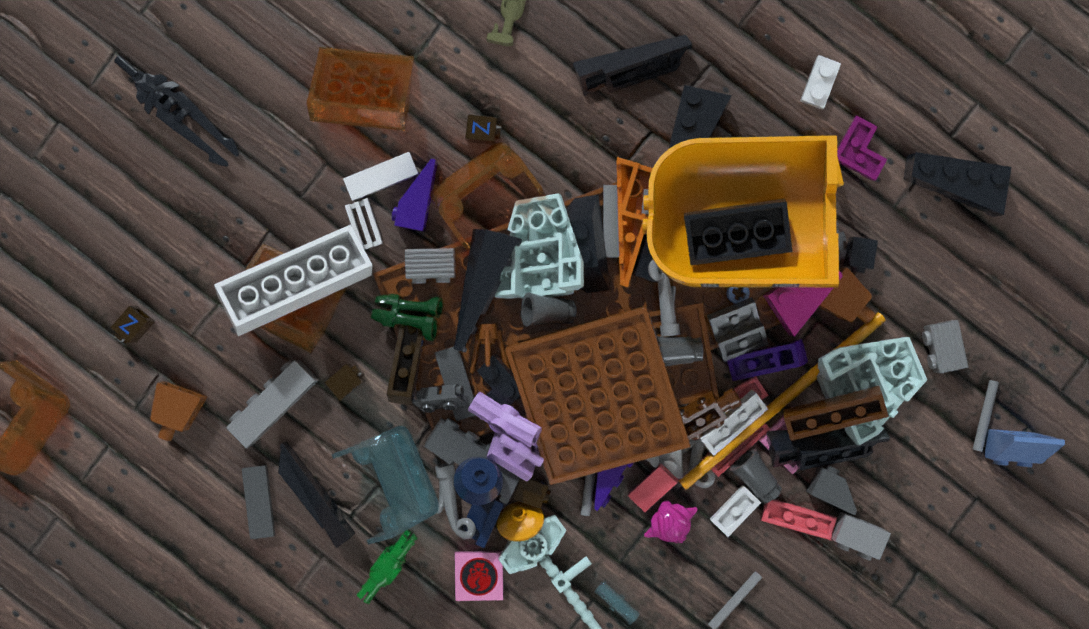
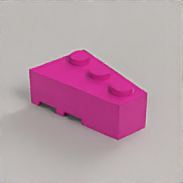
M839 271V280H840V279L843 277V275H842L841 272ZM775 287L764 294L763 297L787 334L795 337L833 288Z

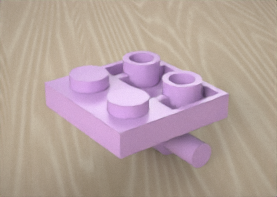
M494 433L487 454L488 459L526 482L532 478L535 465L540 467L544 461V458L538 455L539 450L536 443L529 447L505 434L500 436Z

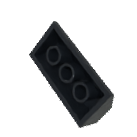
M785 199L684 213L691 266L793 252L787 201Z

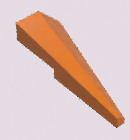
M617 157L620 285L628 287L644 236L643 219H648L649 215L642 213L644 189L649 187V179L653 168Z

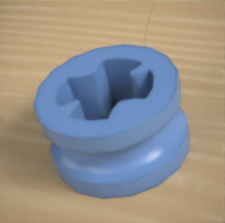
M728 287L727 298L734 304L749 298L750 292L748 287H741V292L744 293L743 298L738 297L739 300L734 299L735 294L732 293L733 289H738L737 287Z

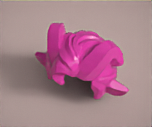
M663 501L658 512L653 515L651 527L644 534V537H658L660 540L667 542L683 543L690 531L691 519L698 508H685L679 504L672 505L669 501Z

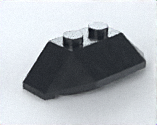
M599 195L574 198L566 208L584 264V286L580 289L586 293L611 290Z

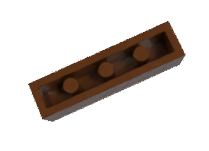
M880 386L783 410L784 420L791 441L889 417Z

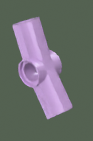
M481 392L476 395L468 408L469 412L487 422L496 434L500 436L502 434L509 435L529 447L535 445L542 431V427L521 417L519 412L510 405H500Z

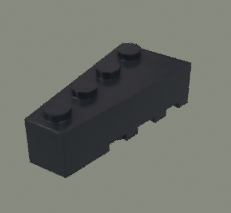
M684 85L669 149L686 140L711 138L729 106L732 95Z
M915 152L906 158L903 179L927 190L942 194L951 200L966 204V206L985 212L991 217H997L1005 213L1012 167Z

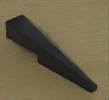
M473 229L454 344L455 350L466 353L468 338L470 334H476L478 328L475 325L480 315L486 314L502 282L500 281L501 273L505 266H510L512 260L509 257L514 247L520 246L522 239L487 229Z

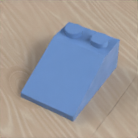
M988 429L985 458L993 460V464L1008 465L1009 461L1017 462V466L1032 467L1033 463L1042 464L1065 445V440L1035 432Z

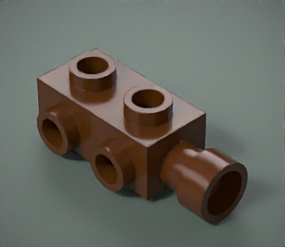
M733 388L724 392V396L717 398L711 391L706 395L698 397L687 406L679 408L689 440L700 439L704 431L711 427L714 429L721 427L725 419H727L725 411L731 408L734 410L742 405L738 394Z

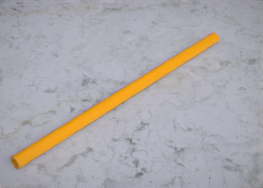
M877 312L869 323H864L835 349L858 345L880 327L886 319L881 313ZM818 363L767 405V411L716 455H708L679 480L683 488L687 490L815 382L820 372Z

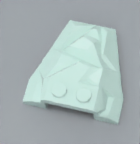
M558 193L516 201L507 230L510 231V236L520 238L522 242L520 246L514 247L509 257L512 262L510 266L504 267L500 277L502 282L494 297L523 299L524 295L528 292L546 297L572 295L574 290H579L584 286V264L562 196Z
M910 337L839 347L818 359V369L820 372L817 375V380L826 399L880 386L888 416L892 418L897 415V408L904 401H909L927 381ZM889 417L846 427L845 431L852 441L860 446L879 435L884 429L882 425Z

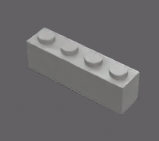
M300 359L286 362L280 369L282 373L277 378L274 376L263 385L265 390L260 395L254 394L246 402L247 408L242 412L238 410L230 417L231 423L226 428L245 448L252 446L319 381L315 374Z

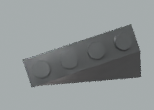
M442 417L425 442V447L448 464L453 465L456 463L458 466L471 457L487 458L491 445L488 444L486 446L479 441L480 438L470 431L466 433L459 429L460 425L450 418L445 420ZM495 463L503 476V486L499 493L501 495L499 500L507 505L520 477Z

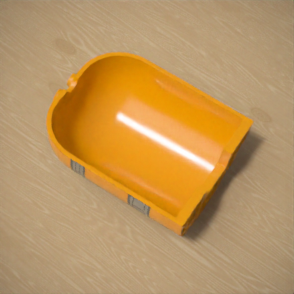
M837 136L696 138L680 142L668 149L654 165L649 179L648 195H644L643 199L644 210H649L648 219H643V234H647L648 248L658 268L673 281L691 287L838 288L839 245L838 233H836V191L838 185ZM785 199L787 201L793 252L690 265L684 220L685 212Z

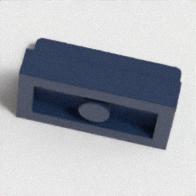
M498 497L484 505L472 504L466 517L474 522L476 532L472 539L476 540V545L485 548L504 505ZM463 524L462 528L468 531V527Z

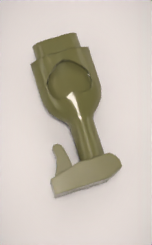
M502 0L500 10L505 20L502 33H498V24L495 23L493 31L487 34V42L503 46H512L514 44L513 37L511 36L513 24L522 16L526 0Z

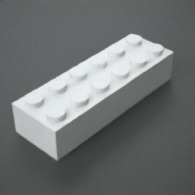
M348 225L216 283L214 286L237 335L240 336L372 276V263L351 225Z

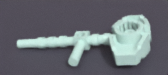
M556 515L545 517L542 529L534 537L525 541L509 540L498 559L509 574L536 567L537 562H539L542 568H545L548 576L551 577L553 585L560 593H564L567 601L573 605L576 613L580 614L583 622L590 629H602L591 611H588L585 603L579 599V595L570 587V580L592 564L587 556L565 573L559 572L557 566L547 556L548 554L552 555L566 532L565 527Z

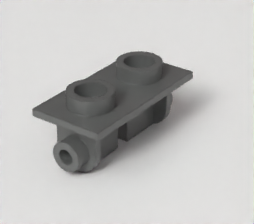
M458 384L442 386L441 394H439L440 388L438 386L421 388L416 393L418 400L412 401L421 411L427 413L435 412L436 409L456 410L457 407H465L467 405L460 399L464 395V388Z

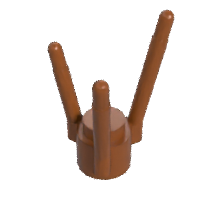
M497 324L478 325L471 360V374L475 372L480 340L481 344H485V365L487 367L490 366V344H495L496 339L502 361L510 369L502 341L501 330H497Z

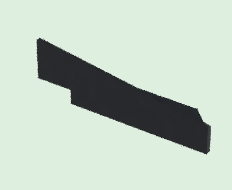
M686 35L576 61L573 63V67L584 96L606 86L609 93L676 71L681 65V57L686 50H691L693 45Z
M845 428L792 441L790 440L788 430L767 432L773 468L796 461L799 470L866 458L874 452V445L890 440V436L885 428L879 435L860 446L852 441L847 435Z
M283 442L280 445L281 453L278 473L321 528H325L335 548L339 547L356 532L341 515L343 512L288 442Z

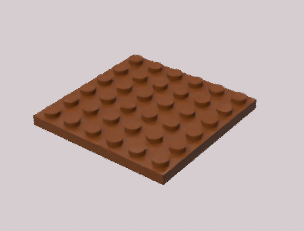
M647 306L505 348L528 420L542 427L536 444L540 456L544 458L543 464L550 485L691 447Z

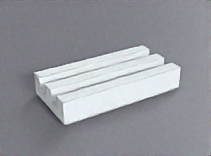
M366 198L362 201L345 205L351 226L363 249L366 250L383 244L369 199ZM364 205L376 238L374 242H372L361 206ZM355 208L367 241L365 245L352 210Z

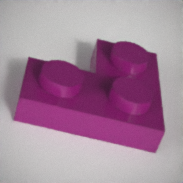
M855 116L837 148L838 161L862 176L876 181L887 161L886 158L867 148L877 126L859 116Z

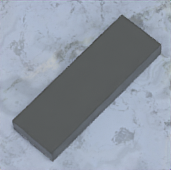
M451 347L435 352L444 385L458 384L464 388V395L460 399L467 405L453 410L455 420L459 421L475 416L468 411L474 399V394L460 351Z
M267 465L242 468L250 539L274 537L276 534Z

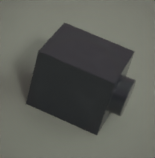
M860 237L848 238L844 266L851 267L850 271L856 273H865V270L874 269L878 240Z

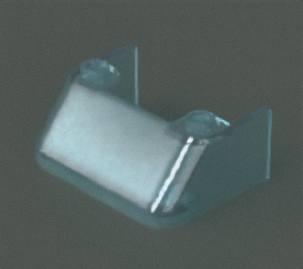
M394 427L331 454L332 458L335 459L352 453L354 460L358 464L367 465L372 463L389 507L383 509L380 513V524L383 531L367 540L368 545L394 538L437 513L439 508L438 499L413 438L406 427Z

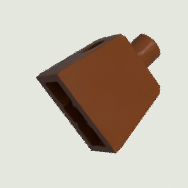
M847 267L840 268L839 271L843 277L839 280L838 288L831 290L819 305V308L846 323L853 322L856 317L865 324L869 323L875 316V312L866 306L872 298L871 293Z
M166 381L157 382L150 419L152 422L162 425L158 438L172 441L175 430L180 432L189 430L205 403L207 396Z

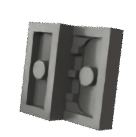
M752 297L707 315L724 362L768 345L765 329L760 321L756 304Z

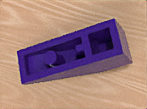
M430 159L400 199L398 207L393 208L392 221H395L394 226L421 232L426 231L438 165L435 159Z
M799 339L751 351L727 362L732 381L800 367L806 364L808 359L803 340Z

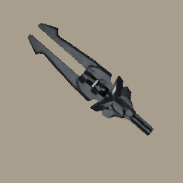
M121 55L115 58L114 63L133 79L137 89L136 99L140 104H144V110L147 114H150L153 108L156 107V117L189 142L206 152L211 163L224 167L229 166L225 159L182 122L186 116L189 115L235 157L239 156L233 138H224L182 91L172 92L179 87V84L174 81L167 82V77L162 74L151 75L138 71ZM176 104L177 108L175 111L170 112V108Z

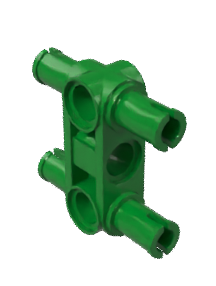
M405 529L395 545L386 547L369 570V579L357 593V596L362 599L369 592L363 602L370 604L380 588L390 585L403 568L402 566L406 562V554L418 539L413 533L409 540L406 541L411 534L410 530Z

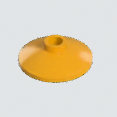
M517 501L501 510L496 522L497 529L504 538L510 541H525L540 532L544 524V515L540 508Z

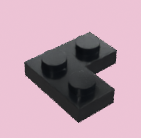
M497 354L490 357L489 367L484 363L477 370L492 388L486 396L500 405L507 404L511 406L521 397L512 371Z

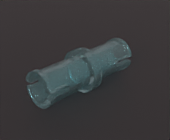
M605 581L594 591L610 605V610H615L629 625L640 615L639 612L624 600L625 597L622 594L619 595Z

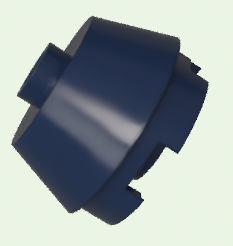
M485 457L466 459L458 466L454 474V487L461 499L473 505H484L493 501L499 495L503 486L501 470L492 460Z

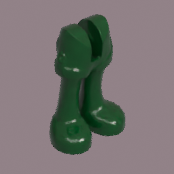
M398 294L376 296L375 305L392 310L373 309L371 319L390 328L396 324L413 326L422 331L423 337L426 340H435L438 328L436 318H440L443 310L442 298L434 297L425 302L403 300ZM401 311L420 312L430 317L407 315L401 313Z

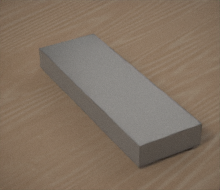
M603 185V233L607 258H619L617 185Z

